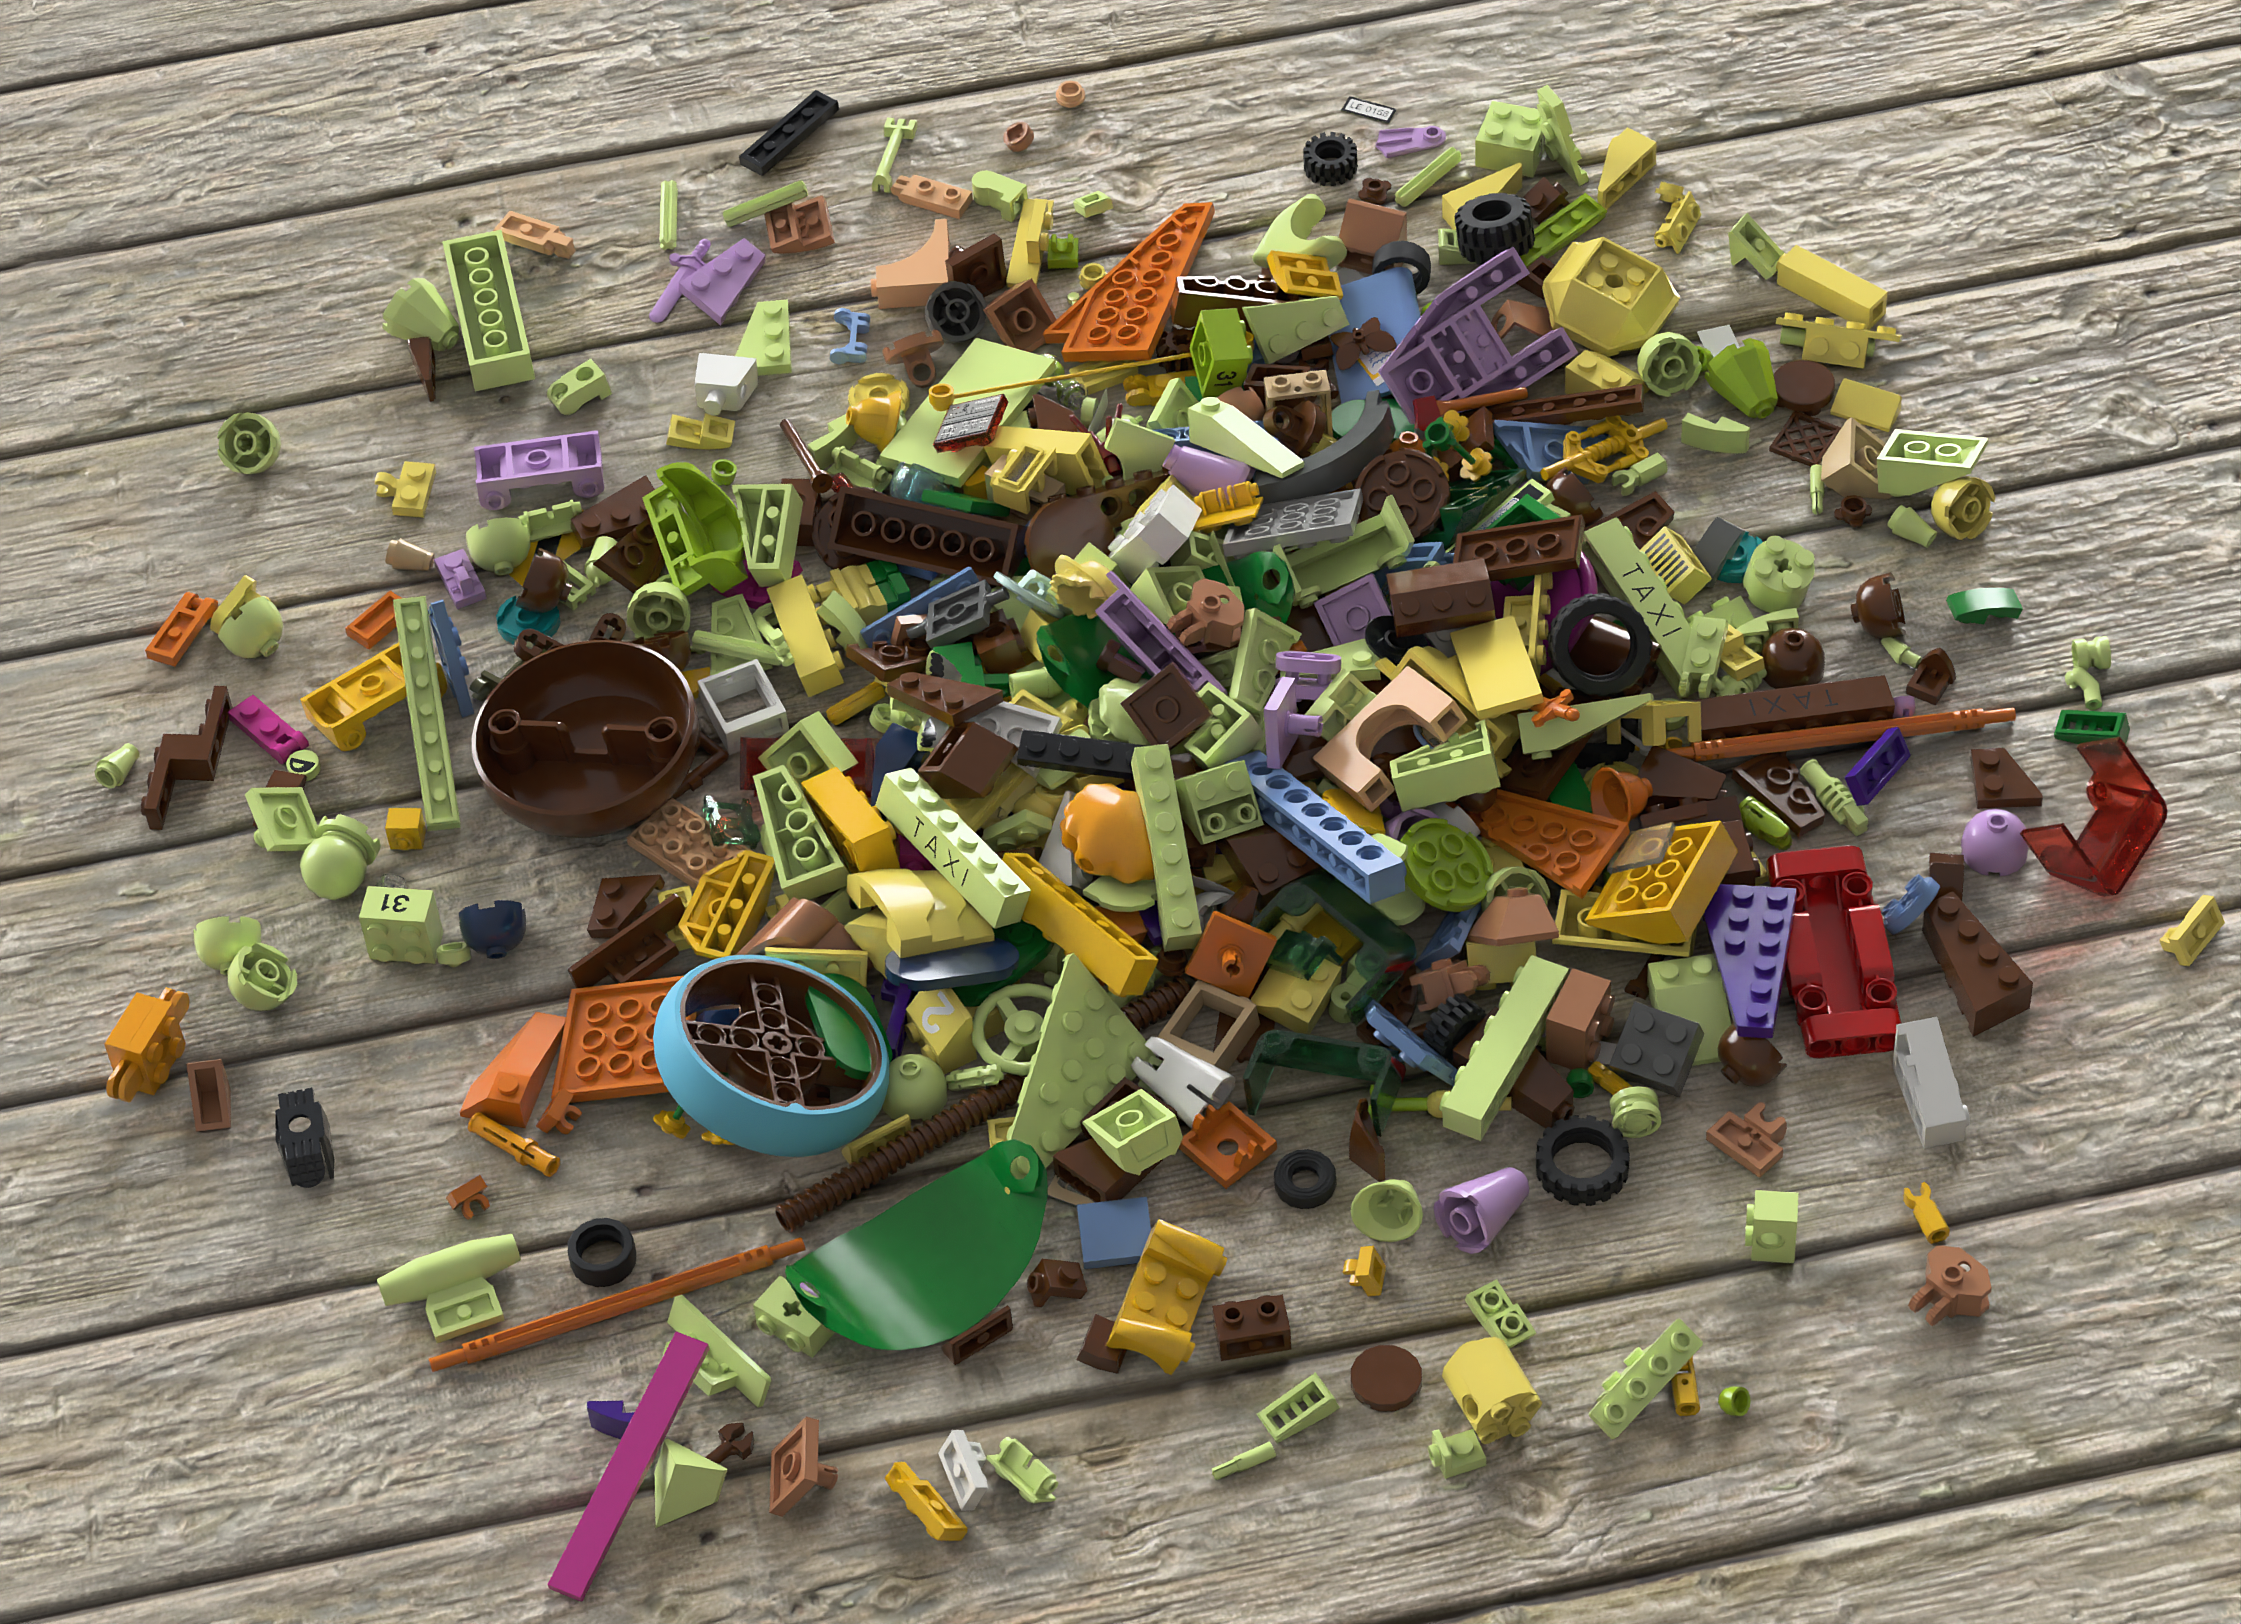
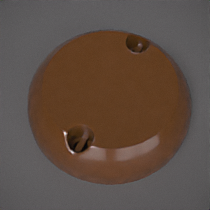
M591 640L576 642L541 653L517 667L499 682L488 695L475 720L472 733L473 760L481 783L493 802L506 815L520 824L535 831L557 837L591 838L604 836L624 830L643 821L660 809L681 786L689 773L698 748L700 738L698 711L692 691L683 674L672 662L656 651L624 641Z

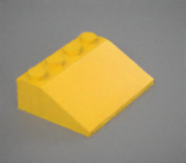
M1713 821L1636 831L1585 919L1587 925L1656 944H1679L1688 941L1738 853L1722 822Z

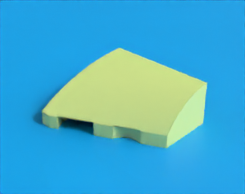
M1343 668L1305 715L1322 716L1323 720L1319 722L1323 723L1321 737L1329 742L1377 695L1365 687L1348 670Z

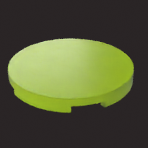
M1428 818L1412 825L1402 836L1400 842L1408 846V854L1404 860L1406 866L1405 882L1426 903L1445 911L1462 912L1474 908L1486 897L1488 891L1485 890V883L1493 874V866L1486 849L1471 832L1465 833L1461 829L1448 824L1446 819Z

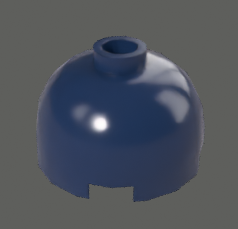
M495 900V907L479 909L477 903L463 908L459 912V926L462 939L467 946L477 953L486 954L489 959L505 957L507 951L514 949L522 942L526 932L525 909H522L520 902Z

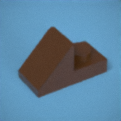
M1930 853L1928 877H1932L1940 885V889L1933 901L1952 891L1962 901L1965 867L1964 855Z

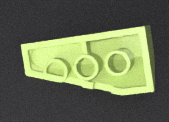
M1647 693L1571 705L1569 707L1577 709L1580 713L1577 721H1569L1557 717L1546 721L1541 727H1535L1531 720L1539 712L1533 711L1517 714L1523 754H1532V760L1551 758L1552 751L1560 750L1653 702V694Z

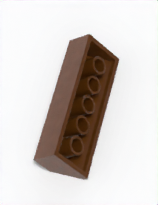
M841 486L828 549L951 576L967 567H971L979 582L986 579L988 584L1003 587L993 576L998 571L1010 579L1013 578L1024 558L1026 549L1024 541L1028 526Z

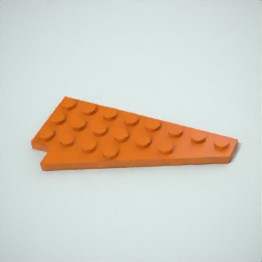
M1213 202L1184 203L1044 331L1043 336L1046 344L1065 343L1061 351L1064 362L1151 360L1171 314L1170 306L1176 277H1186L1191 269L1215 214Z

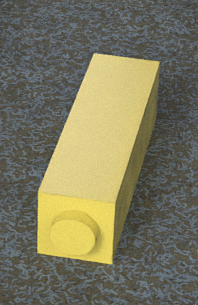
M1795 245L1787 254L1784 253L1779 258L1776 265L1778 270L1777 284L1847 321L1864 323L1865 330H1870L1886 314L1887 291L1798 245Z

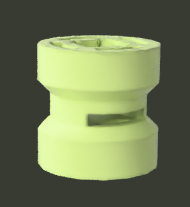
M2107 636L2095 637L2093 641L2089 642L2085 639H2074L2072 641L2071 652L2074 667H2081L2086 671L2090 667L2110 669L2111 649Z

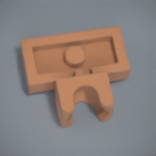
M1763 1102L1757 1103L1744 1115V1120L1728 1111L1706 1132L1707 1141L1759 1178L1783 1157V1148L1777 1144L1784 1138L1787 1129L1786 1120L1782 1116L1772 1122L1764 1121L1762 1112L1765 1110V1104Z

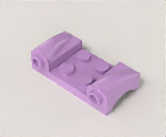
M598 430L474 447L477 469L476 486L480 505L485 509L499 510L507 507L511 502L510 489L514 488L525 489L536 485L560 484L572 481L573 491L579 497L591 498L604 491L602 452Z

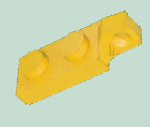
M895 1462L889 1473L885 1476V1480L891 1490L897 1492L906 1502L907 1509L917 1515L923 1522L927 1533L938 1541H962L968 1532V1528L928 1480H920L906 1462Z

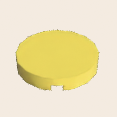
M874 373L862 377L854 388L853 386L850 388L848 403L849 406L856 407L861 400L866 398L886 397L890 393L899 390L902 396L900 410H903L905 413L909 408L910 393L903 380L900 382L895 379L894 375L888 373Z

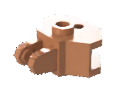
M1203 578L1193 583L1191 599L1187 602L1186 609L1172 616L1166 625L1171 633L1187 628L1179 637L1180 642L1184 646H1190L1200 641L1203 645L1210 642L1230 648L1240 642L1241 626L1244 622V604L1224 583ZM1220 598H1225L1229 602L1227 604H1223Z
M1445 958L1431 963L1430 968L1410 976L1409 979L1412 986L1421 985L1425 1000L1418 1002L1417 1005L1419 1011L1422 1012L1437 1008L1441 1003L1445 1005L1446 999L1450 996L1453 998L1454 994L1459 993L1461 995L1462 993L1468 997L1476 993V987L1489 983L1491 972H1489L1486 966L1480 964L1468 967L1466 960L1460 961L1457 959L1451 961V958Z
M1937 1245L1927 1254L1926 1285L1910 1299L1908 1306L1912 1311L1916 1313L1931 1302L1934 1306L1927 1312L1925 1320L1931 1326H1935L1946 1316L1953 1318L1955 1315L1980 1317L1989 1309L1988 1294L1991 1292L1992 1287L1988 1269L1960 1247ZM1966 1264L1970 1267V1270L1967 1272L1960 1265Z

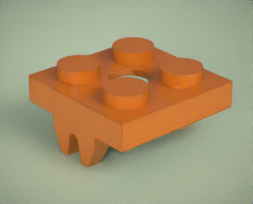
M1228 1101L1218 1110L1211 1104L1208 1105L1205 1117L1198 1113L1194 1118L1192 1130L1183 1136L1179 1149L1227 1189L1277 1150V1141ZM1223 1141H1233L1238 1145V1150L1232 1155H1223L1218 1151V1146Z

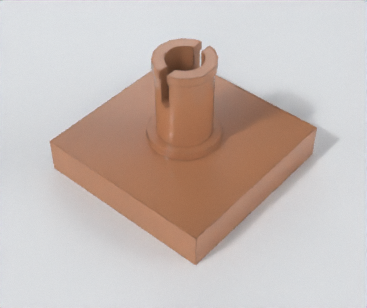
M806 1416L771 1451L769 1513L783 1517L814 1485L825 1487L828 1490L833 1489L838 1474L833 1473H837L838 1468L818 1463L819 1420Z

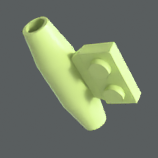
M512 1234L470 1240L416 1258L378 1278L377 1283L385 1306L427 1300L425 1307L426 1315L436 1343H440L505 1321L494 1287L485 1279L521 1261Z

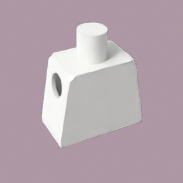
M699 353L695 377L697 406L704 408L707 414L713 416L720 414L721 410H740L758 386L756 358Z

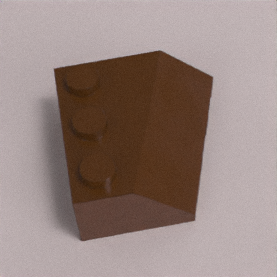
M1262 820L1264 824L1262 826L1216 840L1217 846L1241 884L1251 885L1259 891L1255 905L1258 911L1301 890V888L1282 889L1287 884L1317 876L1307 885L1309 886L1331 874L1264 820Z

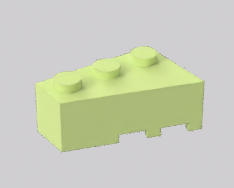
M792 484L732 485L737 502L738 519L740 520L743 533L742 540L747 565L759 587H772L791 579L803 501Z
M1485 719L1475 723L1477 729L1462 736L1454 732L1448 738V742L1433 749H1430L1429 745H1425L1390 761L1392 780L1402 812L1411 809H1424L1428 805L1443 801L1452 802L1462 796L1474 793H1487L1493 788L1501 787L1495 754Z

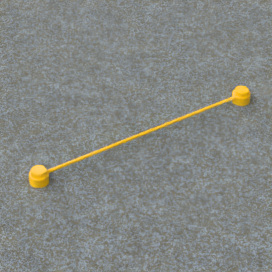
M1246 331V343L1251 346L1253 351L1254 335ZM1191 353L954 394V389L951 385L936 384L929 388V402L935 410L947 411L954 403V399L1188 358L1191 357Z

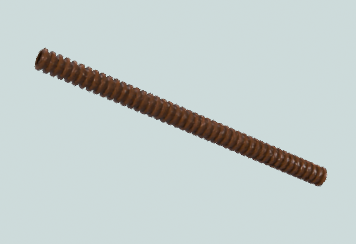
M1176 976L1172 979V982H1165L1164 987L1158 986L1155 988V992L1149 991L1146 997L1141 996L1137 999V1002L1132 1001L1128 1007L1123 1006L1120 1009L1140 1032V1028L1143 1030L1147 1029L1149 1023H1157L1158 1018H1166V1013L1173 1014L1175 1008L1179 1007L1191 988L1183 978ZM1006 1073L1004 1079L1000 1080L997 1085H986V1089H978L977 1095L971 1093L968 1095V1100L961 1099L959 1100V1105L952 1104L950 1110H942L940 1116L935 1114L932 1116L931 1121L928 1119L924 1120L923 1126L916 1125L913 1131H905L904 1137L898 1135L895 1138V1142L890 1140L886 1143V1147L879 1146L877 1152L870 1151L867 1158L862 1156L859 1158L858 1163L851 1162L850 1168L843 1167L840 1169V1173H832L830 1179L828 1177L823 1178L822 1184L815 1183L812 1186L813 1189H804L803 1195L797 1193L794 1195V1200L787 1199L785 1200V1205H776L775 1213L778 1221L786 1231L793 1233L796 1230V1226L802 1228L805 1225V1221H814L815 1215L821 1217L824 1210L829 1212L833 1209V1205L840 1206L842 1200H850L852 1194L854 1196L859 1195L860 1189H869V1184L876 1185L879 1179H887L888 1173L893 1175L897 1172V1168L904 1169L907 1162L913 1164L916 1157L921 1159L924 1157L925 1152L930 1154L933 1152L934 1147L940 1148L943 1142H951L952 1136L958 1138L961 1135V1131L966 1133L970 1130V1126L977 1127L979 1121L985 1122L988 1120V1116L994 1117L997 1115V1111L1003 1112L1006 1110V1105L1011 1107L1015 1104V1100L1018 1101L1024 1079L1028 1075L1019 1076Z

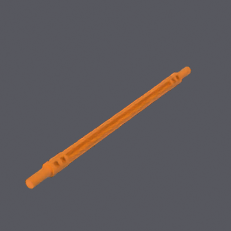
M1982 708L1691 742L1690 746L1668 748L1666 750L1684 758L1692 759L1694 762L1875 741L1881 738L1887 729L1899 727L1903 737L1984 728L1985 724L2015 721L2016 712L2014 708L1983 711Z
M802 1237L769 1248L767 1245L754 1248L463 1343L460 1349L429 1358L432 1372L466 1361L468 1364L771 1266L775 1260L805 1251V1245Z

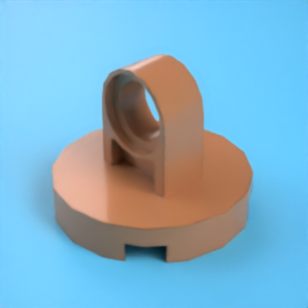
M933 330V336L929 337L923 331L893 342L895 349L891 351L889 347H885L882 353L886 364L904 363L912 384L919 388L929 387L936 379V369L930 353L938 350L944 344L941 332L938 330ZM919 365H926L931 370L930 377L925 381H918L914 378V370Z

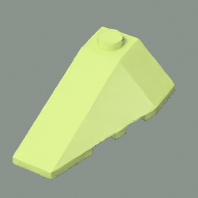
M1207 397L1188 408L1190 443L1244 462L1249 466L1280 478H1284L1304 467L1302 459L1234 406L1224 403L1218 398Z

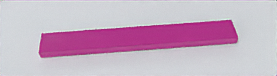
M677 1331L675 1332L547 1584L549 1589L580 1602L583 1601L710 1349L707 1343Z

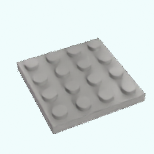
M1361 488L1263 504L1252 522L1241 526H1235L1234 522L1230 523L1222 544L1225 557L1234 556L1235 559H1241L1253 552L1265 550L1266 552H1272L1273 547L1278 544L1281 545L1284 551L1285 547L1298 545L1300 549L1310 548L1317 545V542L1330 540V543L1347 541L1349 536L1354 534L1362 507L1363 496Z

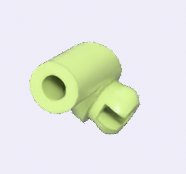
M2073 667L2072 671L2065 674V682L2067 685H2070V688L2075 689L2080 686L2083 689L2087 709L2096 710L2102 706L2100 684L2084 668Z

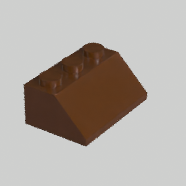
M1484 558L1386 574L1397 638L1474 626L1495 620L1490 579Z

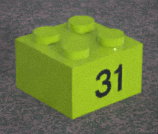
M1237 308L1200 311L1189 349L1203 398L1218 397L1230 389L1240 387L1247 377V368L1253 361V352L1251 346L1246 343V326L1244 321L1240 320Z

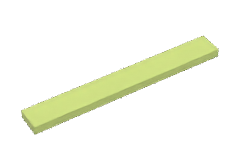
M426 596L393 599L427 832L460 828Z

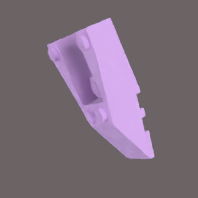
M1514 247L1496 255L1437 295L1378 372L1411 425L1415 424L1414 399L1435 395L1436 400L1450 401L1519 387H1528L1578 354L1564 328L1560 327L1548 332L1511 357L1480 305L1530 274Z

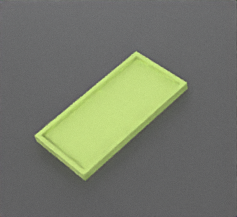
M975 338L938 384L951 385L954 389V394L1049 378L1057 368L1055 359ZM1045 383L954 399L952 405L1001 395L986 432L936 443L935 440L948 410H935L930 404L928 396L879 455L881 464L961 488L987 456L984 445L998 426L1010 427L1032 400V395L1037 394Z

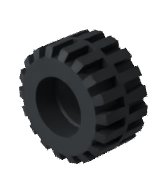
M1507 193L1481 195L1465 202V205L1460 206L1458 212L1455 213L1454 218L1459 250L1462 257L1467 258L1469 262H1476V264L1482 265L1512 247L1515 248L1519 256L1527 254L1529 249L1534 246L1535 235L1529 203L1523 197Z

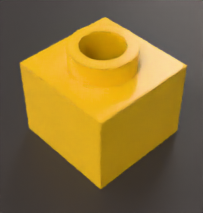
M388 808L385 830L390 849H423L426 826L421 808Z

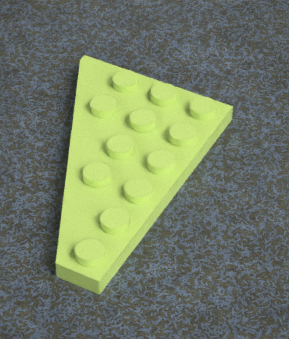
M1074 953L1068 954L1062 961L1064 966L1058 984L1054 986L1052 1003L1047 1008L1040 1029L1042 1035L1036 1054L1032 1055L1029 1064L1030 1071L1024 1079L1017 1101L1019 1107L1013 1125L1009 1126L1006 1136L1007 1140L1017 1139L1031 1145L1043 1162L1045 1169L1053 1161V1156L1058 1151L1064 1150L1082 1132L1080 1121L1124 1077L1132 1081L1137 1076L1131 1067L1135 1057L1137 1056L1146 1062L1149 1061L1150 1056L1156 1057L1152 1050L1145 1046L1147 1041ZM1024 1156L1015 1158L1011 1163L1012 1175L1016 1179H1023L1030 1170L1028 1159Z

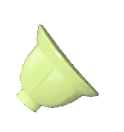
M1389 1179L1384 1182L1368 1185L1355 1196L1351 1205V1217L1355 1226L1364 1235L1383 1242H1397L1407 1239L1419 1229L1423 1219L1422 1206L1413 1186L1405 1180Z

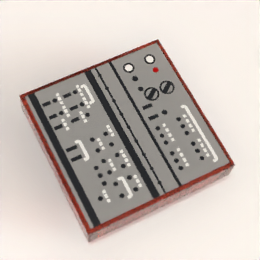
M999 394L950 405L933 443L937 453L946 451L958 452L965 447L974 445L986 446L994 440L997 428L1003 419V414L1008 404L1006 396Z

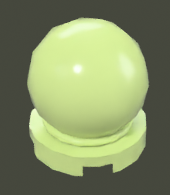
M339 814L335 820L328 819L327 816L322 818L315 831L316 839L306 848L300 862L302 877L310 891L321 898L337 900L350 896L362 884L367 871V865L373 863L381 849L380 840L376 838L373 841L366 833L368 827L354 818Z

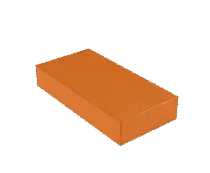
M392 591L387 592L345 628L347 636L370 650L397 627L393 599L402 598Z

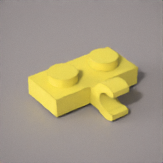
M404 461L399 479H396L389 473L378 472L375 478V485H378L377 496H394L392 504L393 515L424 518L436 474L435 464Z

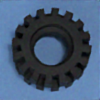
M1324 132L1320 133V138L1315 135L1311 137V142L1307 141L1303 149L1304 172H1306L1307 178L1311 177L1312 182L1315 184L1320 180V185L1325 186L1326 182H1330V186H1336L1337 181L1342 185L1346 183L1345 178L1350 181L1353 178V174H1356L1358 167L1357 146L1350 137L1345 139V134L1342 133L1337 137L1336 132H1330V136H1326ZM1325 158H1337L1332 161L1323 160Z
M1459 993L1454 994L1453 998L1451 996L1448 997L1445 1005L1441 1003L1438 1006V1012H1433L1430 1016L1433 1019L1426 1023L1425 1027L1427 1030L1423 1032L1424 1042L1448 1060L1453 1059V1049L1487 1015L1485 1010L1462 993L1461 995Z

